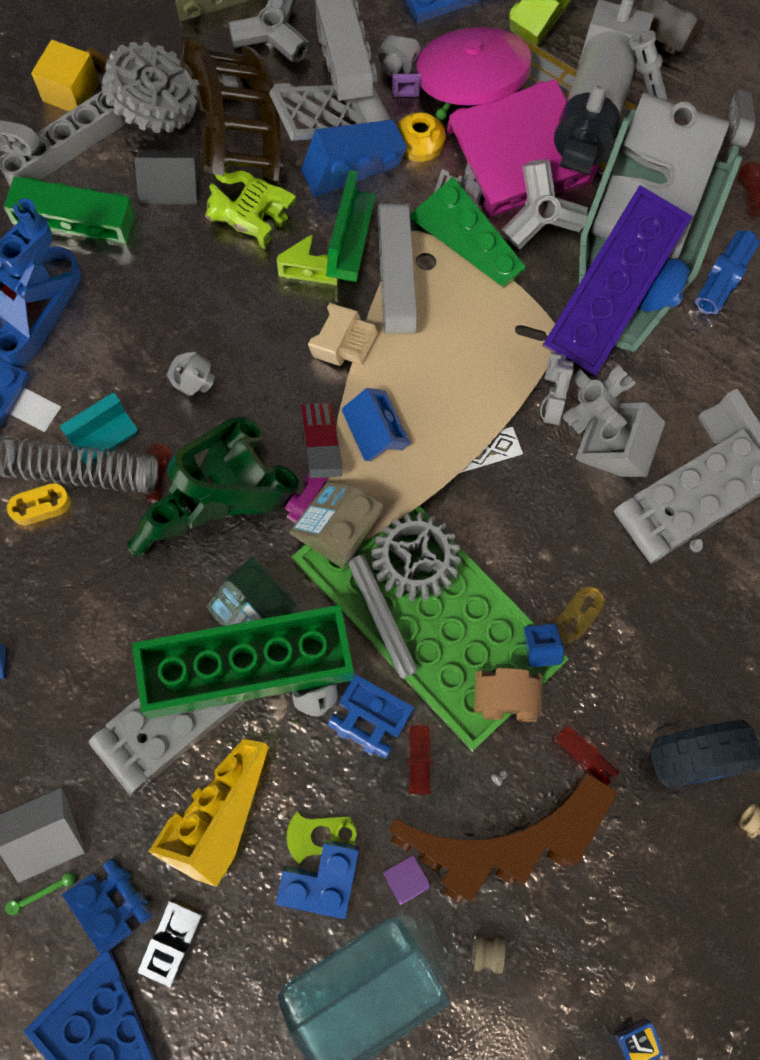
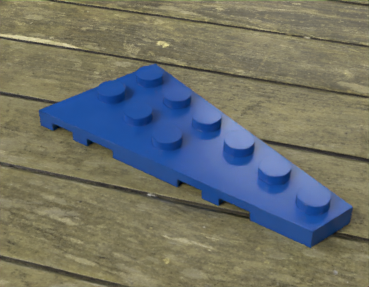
M111 949L104 955H99L23 1031L46 1060H156Z

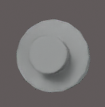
M387 35L378 50V59L382 70L389 76H392V74H409L421 53V48L416 39Z
M197 352L177 355L167 372V377L173 387L188 396L193 395L198 390L203 393L208 391L214 381V375L210 373V360Z
M336 684L291 692L294 706L299 711L308 713L311 716L325 714L338 699Z

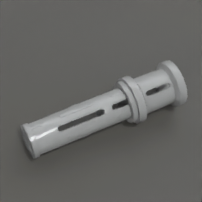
M648 30L638 33L629 41L630 48L635 51L637 58L636 70L643 74L648 94L668 100L660 71L662 57L660 54H657L654 43L656 40L655 32Z

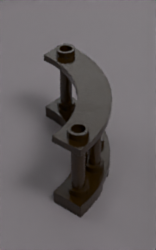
M183 36L180 67L188 72L191 79L198 80L199 85L196 91L200 110L207 114L208 127L202 129V170L214 175H224V167H227V165L262 168V176L279 181V173L282 172L284 165L281 155L280 118L269 95L274 85L263 58L257 51L248 46H242L241 55L208 50L200 40ZM218 74L244 78L253 90L224 86L219 81ZM223 99L258 103L261 121L228 117V114L224 113ZM227 129L263 133V156L228 152L225 149V132Z

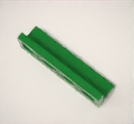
M349 170L329 245L326 276L356 282L373 214L376 194L356 191L358 171Z

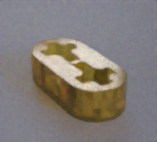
M594 587L580 589L555 623H557L563 643L572 644L577 642L602 610L604 598L598 589ZM590 596L594 599L592 605L596 608L589 607L583 614L579 611L584 603L580 597L587 599ZM575 617L579 620L574 626L577 634L571 632L569 635L563 632L565 626L562 622L568 624Z

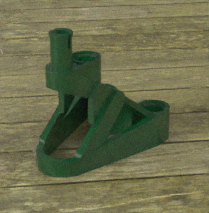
M247 417L230 418L178 449L167 465L168 475L173 482L169 488L168 495L151 505L138 522L139 529L128 541L127 548L131 554L141 557V555L144 556L154 541L182 535L189 528L193 529L211 519L216 521L227 515L258 514L276 511L298 489V479L291 470L284 466L276 465L266 468L253 451L263 437V432L256 422ZM209 448L199 468L194 455ZM211 477L214 483H208L206 479Z

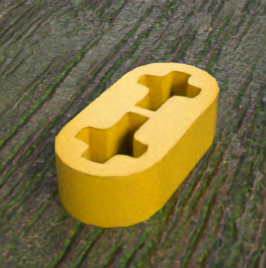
M55 483L48 484L13 496L8 501L7 513L17 524L23 526L30 525L65 513L70 507L71 498L61 485ZM57 493L61 498L57 500L58 504L53 506L49 501L52 500L51 495ZM23 503L29 507L26 509V515L24 516L17 512L21 510V504Z

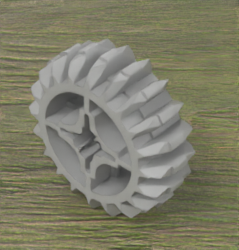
M420 512L417 514L416 521H412L411 516L407 513L404 515L403 524L397 518L392 519L393 529L383 526L382 534L384 537L376 536L375 544L378 547L372 549L371 555L377 560L372 562V568L374 570H381L377 574L379 582L389 579L385 585L386 591H391L395 586L398 588L396 592L397 598H401L404 591L409 592V601L411 602L415 600L416 593H420L422 600L427 601L429 597L428 590H431L433 595L438 597L441 594L440 586L447 589L451 586V581L448 577H457L458 570L454 567L460 565L461 558L455 554L460 551V546L458 544H451L455 539L454 533L444 535L447 528L445 523L440 524L438 527L434 526L436 520L434 516H431L428 522H424L423 514ZM419 535L415 541L410 543L397 542L406 536ZM429 539L440 549L443 562L437 560V556L428 550ZM420 546H422L421 560L419 558L418 562H414L410 569L411 554L413 556L414 552L418 553ZM389 552L395 554L396 559H399L405 565L402 576L392 567L389 560ZM418 572H437L427 579L413 580V577Z

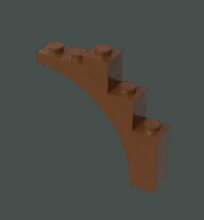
M587 773L580 777L568 796L546 817L517 833L487 840L448 839L413 828L395 818L388 833L393 835L390 842L407 853L410 848L421 853L423 856L420 861L434 871L438 872L441 867L446 870L439 882L446 887L443 894L459 904L464 899L468 902H473L492 867L497 869L496 877L513 887L515 882L519 884L526 883L544 850L548 852L546 858L565 869L566 865L570 867L577 866L618 792Z

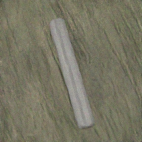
M357 555L348 562L350 570L401 678L409 677L416 673L417 667L365 556Z

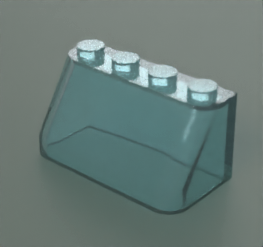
M390 918L381 922L287 983L278 995V1003L289 1033L306 1060L371 1059L378 1052L399 1038L405 1037L411 1030L429 1018L436 1016L441 1010L451 1004L415 940L399 918Z

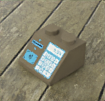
M327 482L292 527L290 534L344 569L380 520L383 504L355 486Z

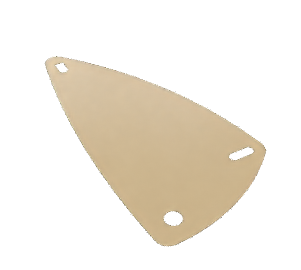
M411 231L416 301V333L384 334L380 282L365 321L375 325L377 335L362 365L352 362L336 424L343 468L342 476L327 477L326 483L331 482L355 486L383 504L381 518L365 540L382 531L383 526L389 527L392 525V519L397 518L399 520L405 514L420 506L465 469L491 443L533 391L547 369L550 353L552 352L542 346L544 341L521 336L515 332L516 326L523 325L544 331L548 336L555 325L543 308L521 286L512 281L507 287H501L440 240L420 231ZM422 253L433 255L436 259L435 267L431 270L420 269L416 264L417 256ZM366 388L387 392L411 442L404 450L386 449L372 461L364 460L342 412V408Z

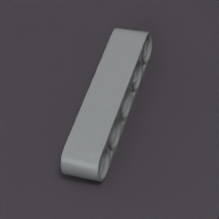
M101 91L38 131L36 135L40 140V144L30 156L5 152L0 157V168L9 186H11L14 176L20 178L32 177L40 181L126 124V117L123 115L117 116L114 113L115 107L107 105V95L102 94Z
M378 203V239L384 334H415L416 301L409 204Z

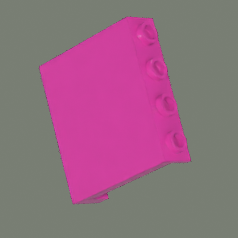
M556 79L548 82L541 81L530 88L521 91L517 90L503 99L479 104L468 109L461 108L450 114L447 132L448 134L455 133L485 198L483 210L487 219L525 206L527 193L522 165L526 164V162L540 159L550 160L555 195L590 183L594 179L599 167L598 164L592 165L589 175L559 167L562 156L555 147L554 132L567 100Z

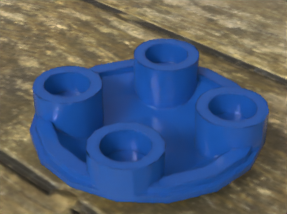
M677 258L667 259L638 307L643 312L648 313L666 306L669 308L677 306L683 298L681 292L690 272L689 267Z

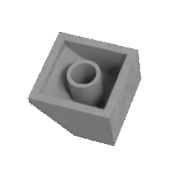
M647 402L619 404L617 411L627 422L619 431L615 430L605 419H598L594 416L586 427L575 459L620 477H647L665 421Z

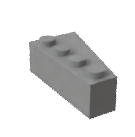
M315 0L319 44L322 43V53L326 57L327 68L331 72V80L338 101L373 95V82H377V72L375 64L369 63L371 51L369 42L363 41L365 39L363 21L357 20L359 18L357 0Z

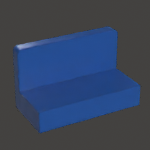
M366 388L342 408L343 415L365 461H372L386 449L404 450L411 444L386 391Z

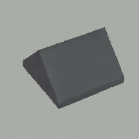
M141 150L135 157L139 204H198L200 151Z

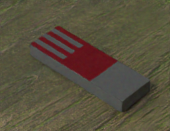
M332 403L301 404V418L309 477L342 476L343 468Z

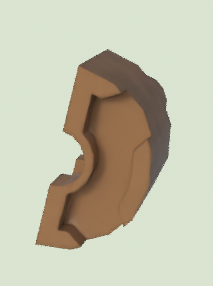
M497 668L496 673L482 670L476 672L474 713L482 714V718L487 720H502L503 714L506 713L516 714L517 721L536 722L537 717H542V674L529 675V670Z

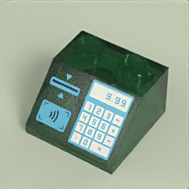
M253 556L227 577L206 606V609L221 626L298 613L297 604Z

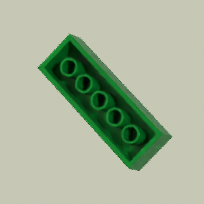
M341 605L132 643L141 713L147 719L352 681L354 677Z

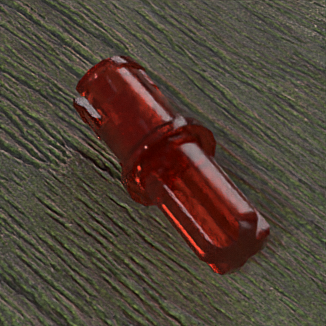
M415 725L410 728V758L406 759V763H410L409 794L412 795L431 794L430 764L433 763V759H430V728L425 725Z
M567 726L558 734L556 741L578 761L577 766H584L596 779L608 786L612 781L602 772V769L614 779L618 775L619 770L597 752L598 747L596 745L591 746L573 728Z

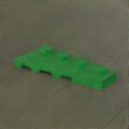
M451 177L410 213L412 221L420 225L503 288L507 287L527 270L526 266L454 177Z

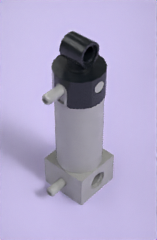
M598 0L578 69L554 132V144L558 153L562 156L559 167L589 175L592 165L599 164L607 159L613 150L615 138L620 127L622 112L636 73L635 64L637 58L635 51L630 48L629 41L636 34L650 30L654 14L633 9L634 0H622L621 5L604 0Z

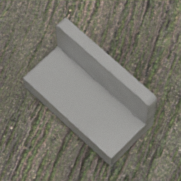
M738 388L727 393L719 404L699 414V420L715 445L744 429L760 450V422Z

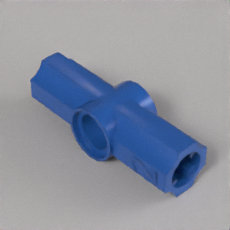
M738 230L728 244L724 254H720L707 276V282L694 301L700 311L706 314L717 315L719 310H721L731 290H735L748 268L746 265L760 244L755 233L749 230Z

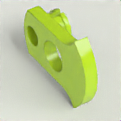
M297 811L287 829V846L292 857L301 865L302 861L308 856L322 855L323 847L314 845L311 839L313 830L319 826L327 827L331 831L332 841L355 845L357 832L350 817L306 819ZM343 828H348L352 831V837L347 842L339 838V832Z

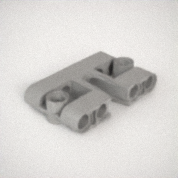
M643 92L621 153L645 168L664 174L666 182L657 184L642 178L612 175L590 234L607 239L635 191L641 185L693 216L667 258L678 259L730 121L698 111L688 102L674 103ZM678 115L684 116L688 124L680 126L676 124L674 117Z

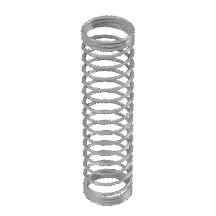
M0 436V477L9 478L13 476L16 479L23 477L25 480L32 478L35 481L42 479L44 482L52 480L55 484L62 481L65 485H69L72 482L75 486L80 484L84 487L92 485L94 488L102 486L105 490L112 487L115 491H119L122 488L125 492H129L132 489L135 493L140 492L147 495L151 494L156 486L158 461L156 456L151 453H144L140 458L138 452H134L130 459L127 450L120 457L117 449H114L110 455L109 450L104 448L100 454L97 447H94L90 452L88 446H84L80 451L78 445H74L70 450L67 443L63 444L60 448L57 442L50 446L48 441L40 444L38 440H34L30 443L28 439H24L21 442L19 438L12 440L9 436ZM18 441V462L16 468L12 471L15 460V447L13 443ZM4 442L6 446V458L4 466L2 468L1 449ZM25 442H28V463L24 472H22V447ZM37 443L39 448L38 463L35 471L32 473V448ZM47 444L48 462L45 472L42 475V449L44 445ZM57 445L58 462L52 476L51 455L54 446ZM64 447H67V467L62 476L61 456ZM77 448V467L72 477L71 458L73 450ZM87 449V467L82 478L81 460L84 450ZM96 450L97 467L92 479L91 462L93 453ZM106 451L107 467L102 480L101 464L104 452ZM116 452L117 467L114 479L112 481L111 466L113 456ZM126 454L127 467L124 480L122 482V462L124 455ZM136 455L137 468L132 483V464ZM18 469L21 474L20 476L15 475ZM28 470L31 475L30 477L25 476ZM37 471H39L40 478L34 477ZM47 472H49L50 479L44 478ZM57 473H59L60 480L54 479ZM67 473L69 474L70 478L69 482H66L64 480ZM77 474L79 475L80 479L79 483L74 482ZM87 474L89 475V484L84 483ZM129 474V483L131 487L129 489H125L124 484ZM97 475L99 476V485L94 484ZM107 476H109L110 486L104 485ZM117 476H119V483L121 485L119 488L114 486ZM135 483L137 484L138 490L134 489Z

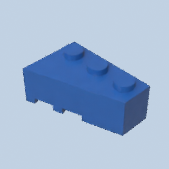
M393 119L315 129L301 171L313 196L316 197L344 187L349 170L358 171L357 181L398 167L407 146Z

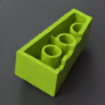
M521 0L513 6L509 13L510 30L539 46L571 0Z

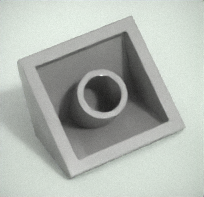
M59 788L0 814V855L18 883L86 853L63 788Z

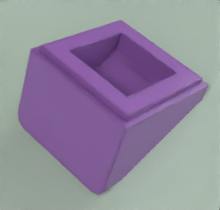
M392 74V97L420 96L421 74Z
M414 856L383 872L399 905L431 888Z

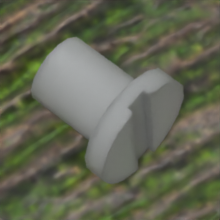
M700 539L692 540L689 547L693 552H699L703 547V542Z
M502 769L498 774L491 775V779L496 785L501 786L503 784L502 781L508 774Z

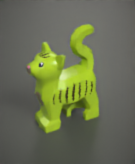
M224 167V175H215L220 182L230 185L244 182L246 186L238 199L232 202L215 184L211 183L209 188L212 194L207 201L206 218L210 222H227L238 232L255 236L259 246L266 249L273 239L269 235L271 227L262 220L265 215L271 216L275 220V225L282 228L288 221L284 208L294 207L296 196L282 187L271 185L261 178H254L252 174L245 171L227 173L225 171L226 167Z

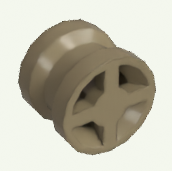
M475 933L472 951V970L481 972L483 969H491L495 974H502L505 962V937L497 935L491 939L486 938L483 934Z

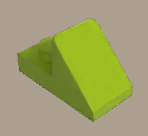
M313 235L306 237L277 257L278 275L280 277L337 285L338 278L326 276L328 256H313Z

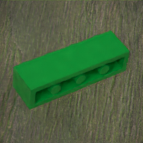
M14 176L4 204V209L12 224L19 222L18 217L14 213V204L16 203L22 209L18 200L25 198L33 201L38 214L44 216L51 231L122 244L127 243L135 217L130 197L120 193L109 194L98 192L92 188H75L59 182L54 184L42 182L32 177L20 178Z

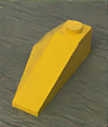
M243 739L215 769L213 781L203 790L198 787L191 795L194 799L191 805L181 815L176 812L167 821L148 852L189 877L217 887L236 855L269 746L264 742Z

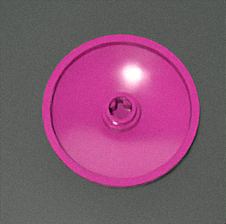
M489 27L464 28L446 33L431 41L421 51L417 60V74H421L420 85L424 91L440 101L457 105H479L503 99L520 89L526 83L531 72V52L528 45L513 33Z

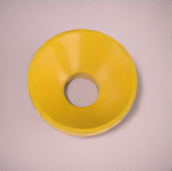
M416 112L406 115L398 122L397 128L407 146L403 157L406 159L425 162L436 158L443 151L446 141L445 128L442 122L435 116ZM423 122L428 125L429 129L424 133H419L413 129V125Z

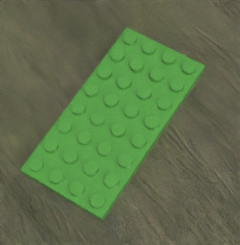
M420 506L408 513L412 521H416L417 514L420 512L423 514L424 522H428L430 518ZM404 517L399 519L402 524L404 523ZM382 531L365 540L353 557L357 555L365 556L417 667L416 673L403 679L473 752L511 715L504 713L502 720H487L482 718V714L474 713L476 672L482 670L496 673L497 668L529 670V675L542 674L543 685L569 658L563 653V661L559 665L529 666L524 627L535 626V624L461 548L455 554L461 558L460 565L454 567L458 570L457 577H448L451 581V586L448 589L440 586L441 594L438 597L433 595L431 590H428L429 597L427 601H423L421 594L416 593L415 600L411 602L409 601V592L404 591L401 598L396 597L398 589L396 586L391 591H386L385 585L389 579L379 582L377 574L381 570H374L372 568V562L377 560L371 555L372 549L378 547L375 544L376 536L384 537ZM419 535L406 536L397 542L410 543L415 541ZM429 539L428 550L437 556V560L443 562L440 549ZM305 544L292 556V560L335 606L341 605L342 613L396 670L350 570L349 563L342 569ZM420 546L418 553L414 552L413 556L411 554L410 569L414 562H418L419 558L421 560L422 546ZM389 552V560L392 567L402 576L405 565L402 561L396 559L395 554ZM421 571L413 577V580L427 579L437 572Z

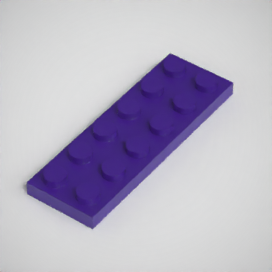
M639 185L542 346L553 353L566 355L567 361L573 362V365L595 377L693 216Z

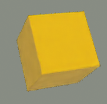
M52 39L31 72L42 101L67 111L73 110L90 99L100 84L90 53Z

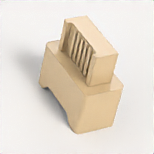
M329 303L327 309L330 315L320 334L312 337L308 343L313 357L338 366H342L344 360L362 365L377 335L375 325L361 321L358 311Z

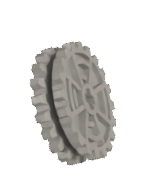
M130 42L129 47L122 44L118 46L117 52L112 51L105 67L106 73L103 75L102 94L107 95V105L114 106V113L117 116L123 115L126 117L125 122L128 124L136 123L139 125V129L146 130L147 127L152 128L154 133H160L161 129H165L170 133L174 131V127L182 129L186 122L190 123L199 100L196 91L199 82L198 80L191 79L188 72L180 67L181 60L176 58L177 53L173 51L168 53L160 45H157L156 48L151 47L148 42H143V46H139L136 42Z

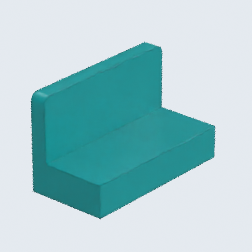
M114 392L59 426L72 446L78 445L80 451L84 446H88L90 452L94 447H97L100 454L104 448H107L110 452L139 433ZM85 449L82 461L87 465L88 454L87 449ZM96 450L93 453L91 464L97 460Z

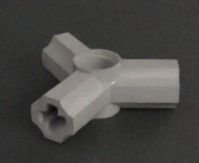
M268 0L266 8L260 11L259 16L228 22L233 47L237 48L263 42L266 46L276 47L290 61L299 63L305 58L307 51L310 49V42L288 24L296 0Z
M533 160L522 165L527 200L525 206L501 229L505 237L516 248L521 249L548 223L580 232L588 217V207L555 197L550 160ZM546 200V210L539 214V206Z

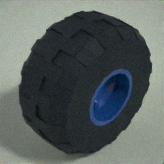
M745 720L711 724L662 736L654 740L651 749L658 781L666 788L686 786L758 770L760 766L758 739L754 728Z

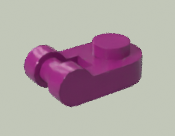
M308 472L304 482V491L301 495L294 493L285 507L289 511L288 519L294 523L298 521L322 489L327 477L310 478Z

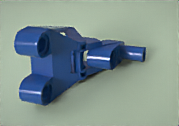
M25 198L18 200L22 209L16 203L14 204V213L18 217L19 222L0 239V323L3 325L0 328V359L17 368L27 365L39 353L81 278V270L76 257L70 250L63 247H50L52 232L44 216L38 214L33 201ZM60 259L69 262L72 268L71 272L50 277L44 264ZM4 285L17 293L15 301L1 291ZM52 298L29 330L27 303ZM16 345L15 349L8 351L10 347Z

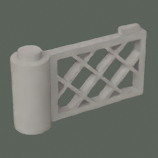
M290 83L274 84L269 93L291 141L309 140L313 138L315 129L330 128L319 123V117L333 124L334 127L351 125L342 120L344 116L352 119L356 124L391 120L374 85L373 95L345 100L347 105L332 98V96H337L333 85L292 87ZM307 97H314L318 99L319 101L323 102L322 106H318L317 104L308 100ZM282 98H289L298 105L294 108L285 103ZM326 105L340 112V117L325 110ZM301 106L316 114L315 118L313 119L299 111ZM295 118L309 128L297 129L293 119Z

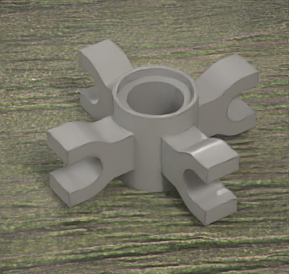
M617 365L611 371L608 379L603 383L599 380H591L581 369L571 377L580 387L578 398L581 403L564 413L562 418L578 434L587 427L589 421L594 416L598 419H605L617 431L627 424L617 411L619 406L617 396L621 392L629 390L636 382L620 365Z

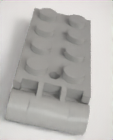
M742 429L637 493L633 498L618 506L613 512L648 562L652 564L760 497V450L746 431Z
M138 698L110 720L106 727L98 731L88 743L126 792L133 796L144 789L153 779L247 701L147 719L141 713L140 700ZM147 736V741L141 743V738Z

